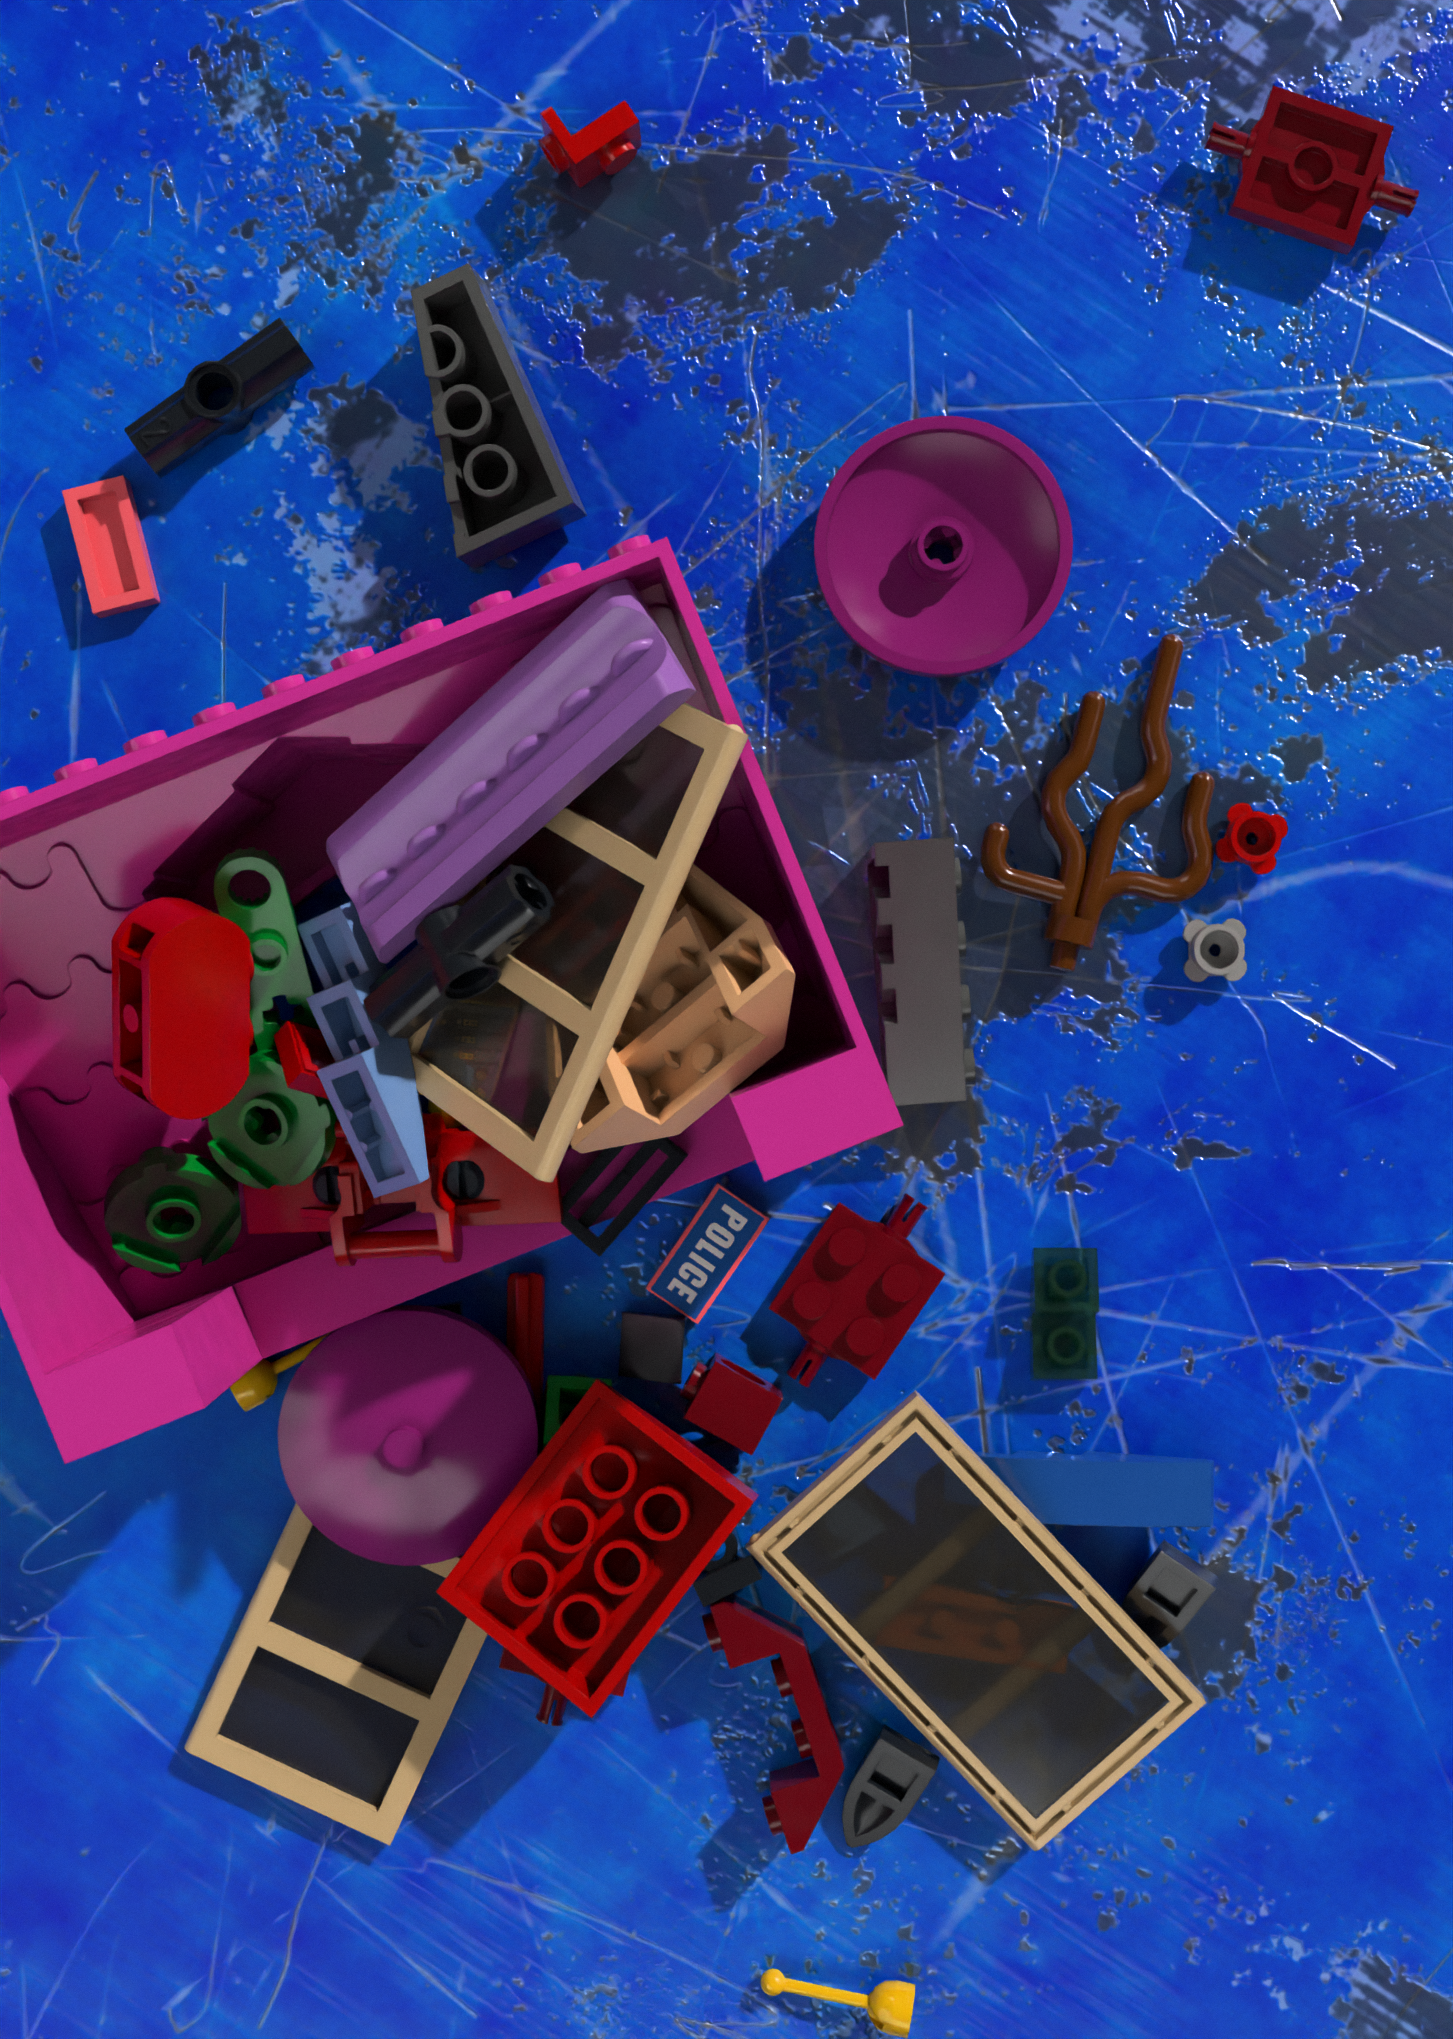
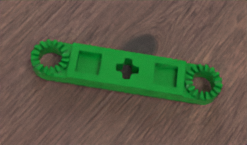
M248 847V849L244 850L242 848L236 849L235 852L228 853L218 864L214 876V897L219 915L237 924L250 940V952L254 961V976L250 982V1019L253 1025L257 1050L274 1049L278 1051L274 1035L287 1021L320 1030L306 1000L307 997L316 994V989L305 947L297 930L298 921L289 894L284 870L280 866L279 860L274 856H270L268 851L255 850V847ZM244 870L257 871L268 879L270 883L268 893L265 892L263 898L256 897L255 901H251V898H247V901L243 900L242 896L237 897L236 892L231 891L229 884L231 878ZM286 995L289 1004L296 1005L301 1003V1005L294 1007L292 1019L281 1020L278 1011L266 1012L273 1008V997ZM276 1114L277 1121H278V1124H279V1128H280V1130H281V1122H280L279 1117H278L277 1114Z

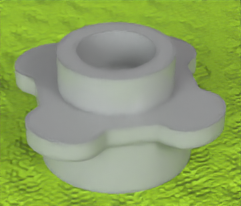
M1231 918L1225 920L1222 924L1207 925L1204 921L1196 919L1185 925L1182 936L1188 943L1189 959L1184 963L1183 970L1190 980L1202 982L1208 976H1223L1228 981H1237L1245 975L1247 963L1243 959L1245 955L1243 939L1246 936V929L1239 920ZM1213 944L1220 947V954L1216 957L1212 956L1209 952V948Z

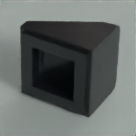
M623 1311L618 1376L681 1384L686 1316Z

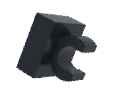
M734 1529L724 1541L726 1544L724 1552L719 1556H713L693 1583L703 1607L762 1579L761 1564L745 1547L738 1550V1538Z

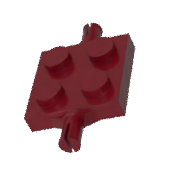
M1273 86L1270 90L1260 119L1249 134L1214 121L1204 145L1205 150L1208 149L1239 160V181L1227 215L1345 255L1354 247L1363 217L1373 205L1408 218L1414 209L1415 200L1419 195V190L1417 189L1414 190L1384 180V155L1394 126Z
M907 1193L904 1194L903 1199L886 1224L867 1220L839 1202L769 1306L770 1310L794 1325L804 1340L807 1341L790 1369L786 1371L795 1380L807 1361L811 1360V1364L799 1380V1383L803 1386L810 1387V1383L828 1356L847 1361L875 1380L944 1277L945 1272L921 1257L910 1241L907 1240V1237L925 1210L927 1211L928 1207L918 1201L906 1221H902V1218L915 1200Z

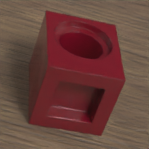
M716 1352L708 1367L700 1362L696 1363L680 1392L681 1397L689 1400L685 1406V1419L750 1455L754 1453L783 1400L781 1388Z

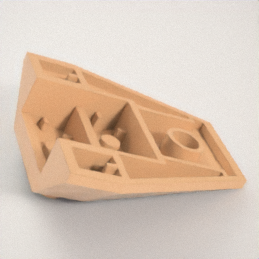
M694 863L571 1139L572 1149L580 1153L679 1135L785 1046L796 974L771 924ZM623 935L565 991L592 1008ZM549 1016L553 1096L579 1036Z

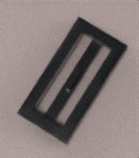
M668 1137L646 1141L579 1219L570 1213L569 1210L626 1145L604 1149L562 1197L564 1219L560 1223L599 1257L688 1156L687 1152ZM659 1148L668 1156L667 1159L598 1237L589 1227Z

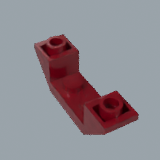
M732 1593L711 1603V1612L702 1615L705 1632L713 1653L724 1650L730 1669L780 1653L781 1657L770 1661L782 1698L793 1695L800 1714V1718L791 1720L796 1744L802 1759L814 1756L813 1758L771 1771V1795L762 1797L765 1814L773 1836L784 1833L790 1853L794 1854L804 1850L845 1769L842 1749L802 1628Z

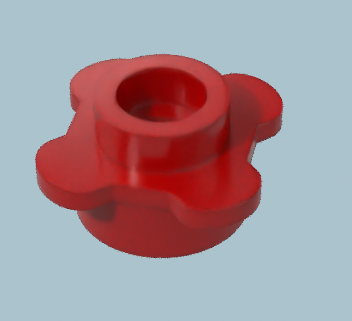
M1237 803L1231 806L1226 814L1229 824L1225 836L1215 844L1217 857L1224 863L1237 861L1246 864L1257 875L1271 872L1276 866L1274 855L1280 848L1282 838L1288 832L1287 822L1278 814L1269 815L1264 812L1253 811L1247 803ZM1248 833L1256 835L1257 841L1254 845L1247 843L1246 835Z

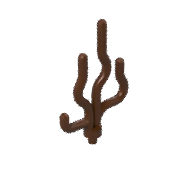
M1176 634L1164 635L1159 642L1141 716L1140 739L1147 760L1145 774L1137 784L1119 793L1104 807L1096 824L1087 865L1086 848L1081 834L1069 817L1066 809V795L1073 784L1087 771L1095 751L1106 706L1105 698L1097 691H1089L1083 695L1069 750L1049 772L1041 791V814L1047 830L1057 843L1061 853L1058 879L1014 869L1009 866L1005 859L1009 830L1004 824L1000 822L991 823L984 832L980 863L985 876L990 882L1007 893L1051 904L1043 939L1054 943L1049 965L1052 968L1074 972L1079 950L1089 951L1093 949L1101 913L1112 899L1125 895L1136 896L1159 903H1179L1193 898L1204 888L1213 870L1214 849L1207 828V817L1214 792L1215 780L1211 774L1200 771L1195 773L1190 780L1182 813L1181 833L1188 854V865L1185 871L1175 878H1163L1140 871L1119 870L1111 873L1120 831L1124 822L1131 815L1153 803L1163 793L1171 776L1173 755L1165 728L1184 648L1182 639Z

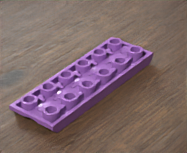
M625 578L601 586L328 837L326 852L344 890L356 907L360 923L379 962L389 963L416 939L414 935L416 927L425 918L441 909L455 905L697 692L631 581Z

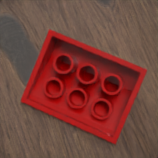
M598 1378L458 1561L436 1593L592 1718L759 1495L706 1453Z

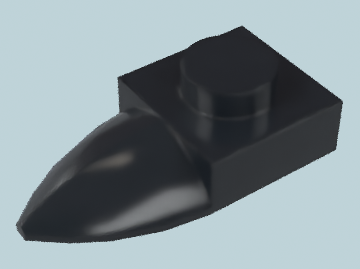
M1163 1540L1128 1585L1127 1594L1120 1607L1161 1649L1182 1632L1215 1591L1218 1576ZM1113 1641L1114 1658L1119 1662L1131 1660Z
M884 1724L856 1768L844 1799L842 1823L846 1844L851 1848L868 1845L894 1831L906 1819L936 1773L940 1757Z

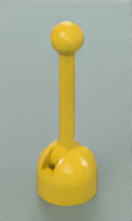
M329 1333L272 1363L262 1359L231 1385L230 1389L241 1408L247 1412L264 1403L275 1391L278 1373L305 1360L311 1350Z
M774 1968L766 1970L761 1976V1988L770 1996L779 1995L784 1991L864 2008L867 2010L869 2019L877 2030L888 2035L908 2038L914 2005L915 1984L898 1980L883 1981L869 1995L785 1978L780 1970Z

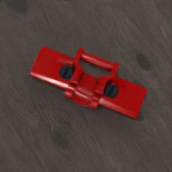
M441 1112L422 1113L429 1178L419 1184L374 1198L341 1124L337 1119L334 1126L337 1138L333 1151L325 1164L307 1179L288 1187L289 1185H274L269 1189H258L243 1184L248 1234L330 1231L334 1258L339 1267L354 1266L357 1259L441 1256L444 1263L460 1262L463 1253L462 1226L562 1222L564 1216L560 1173L558 1169L553 1182L539 1181L471 1130L460 1131L459 1128H446ZM539 1127L529 1129L537 1134ZM416 1202V1211L433 1213L435 1215L437 1229L357 1232L365 1224L364 1213L373 1204Z

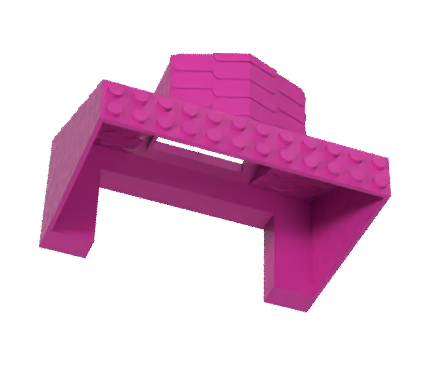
M648 535L627 539L607 551L610 560L583 571L579 563L560 566L538 578L541 588L514 599L508 590L488 595L469 606L471 612L469 617L446 626L443 625L440 618L416 624L400 633L402 644L377 654L374 653L371 646L349 651L330 662L333 669L332 672L307 682L302 674L279 679L261 689L264 697L263 700L238 710L233 702L207 708L192 717L195 727L171 737H167L165 730L153 731L135 737L122 745L126 755L98 765L96 758L83 759L68 764L53 773L56 783L29 793L27 786L14 787L0 792V1308L64 1464L206 1408L264 1358L572 1234L560 1222L462 1226L463 1253L460 1262L444 1263L441 1256L357 1259L354 1266L339 1267L334 1258L330 1231L248 1234L243 1183L238 1181L242 1226L236 1241L223 1256L202 1266L201 1258L192 1262L180 1263L181 1272L173 1273L151 1272L124 1261L113 1249L112 1238L105 1229L104 1199L112 1181L124 1169L137 1163L140 1155L152 1147L164 1146L173 1149L176 1153L193 1154L207 1158L215 1163L217 1162L213 1158L207 1144L213 1140L209 1130L208 1118L204 1121L201 1118L185 1120L167 1115L123 1088L113 1075L111 940L122 921L132 911L142 904L157 898H184L219 915L213 891L215 872L219 862L228 853L231 854L239 848L244 850L248 849V847H255V850L268 851L270 856H274L279 860V864L284 870L289 894L296 913L318 891L339 878L326 852L328 837L604 584L626 578L634 584L697 692L685 703L728 725L736 724L746 733L667 537L651 543ZM658 725L568 804L567 807L570 808L577 801L589 797L608 799L657 832L665 840L704 749ZM749 739L746 741L693 863L771 924L796 974L785 1046L679 1135L668 1137L687 1152L688 1156L646 1204L756 1160L765 1182L904 1126ZM543 826L511 855L507 867L510 864L513 865L548 829ZM253 870L238 872L229 882L231 891L236 892L237 897L242 896L243 900L246 901L247 898H251V901H255L256 897L263 898V894L265 892L268 893L270 886L268 879L263 874ZM274 999L273 1008L267 1010L266 1012L278 1011V1013H280L278 1005ZM253 1039V1043L249 1048V1056L258 1052L255 1039ZM547 1093V1096L551 1102L553 1097L552 1093ZM258 1106L257 1112L264 1118L261 1128L265 1133L271 1134L275 1130L280 1129L276 1113L270 1108L265 1110ZM464 1125L455 1127L459 1128L460 1131H469ZM646 1141L626 1145L572 1206L569 1212L579 1219ZM569 1144L559 1167L562 1197L603 1150L580 1153L572 1149L571 1144ZM658 1148L591 1226L616 1217L668 1156ZM416 1202L373 1204L364 1213L365 1224L357 1232L437 1229L435 1215L433 1213L416 1211ZM169 1207L161 1210V1218L165 1220H170L175 1214L188 1215L185 1209L181 1207Z

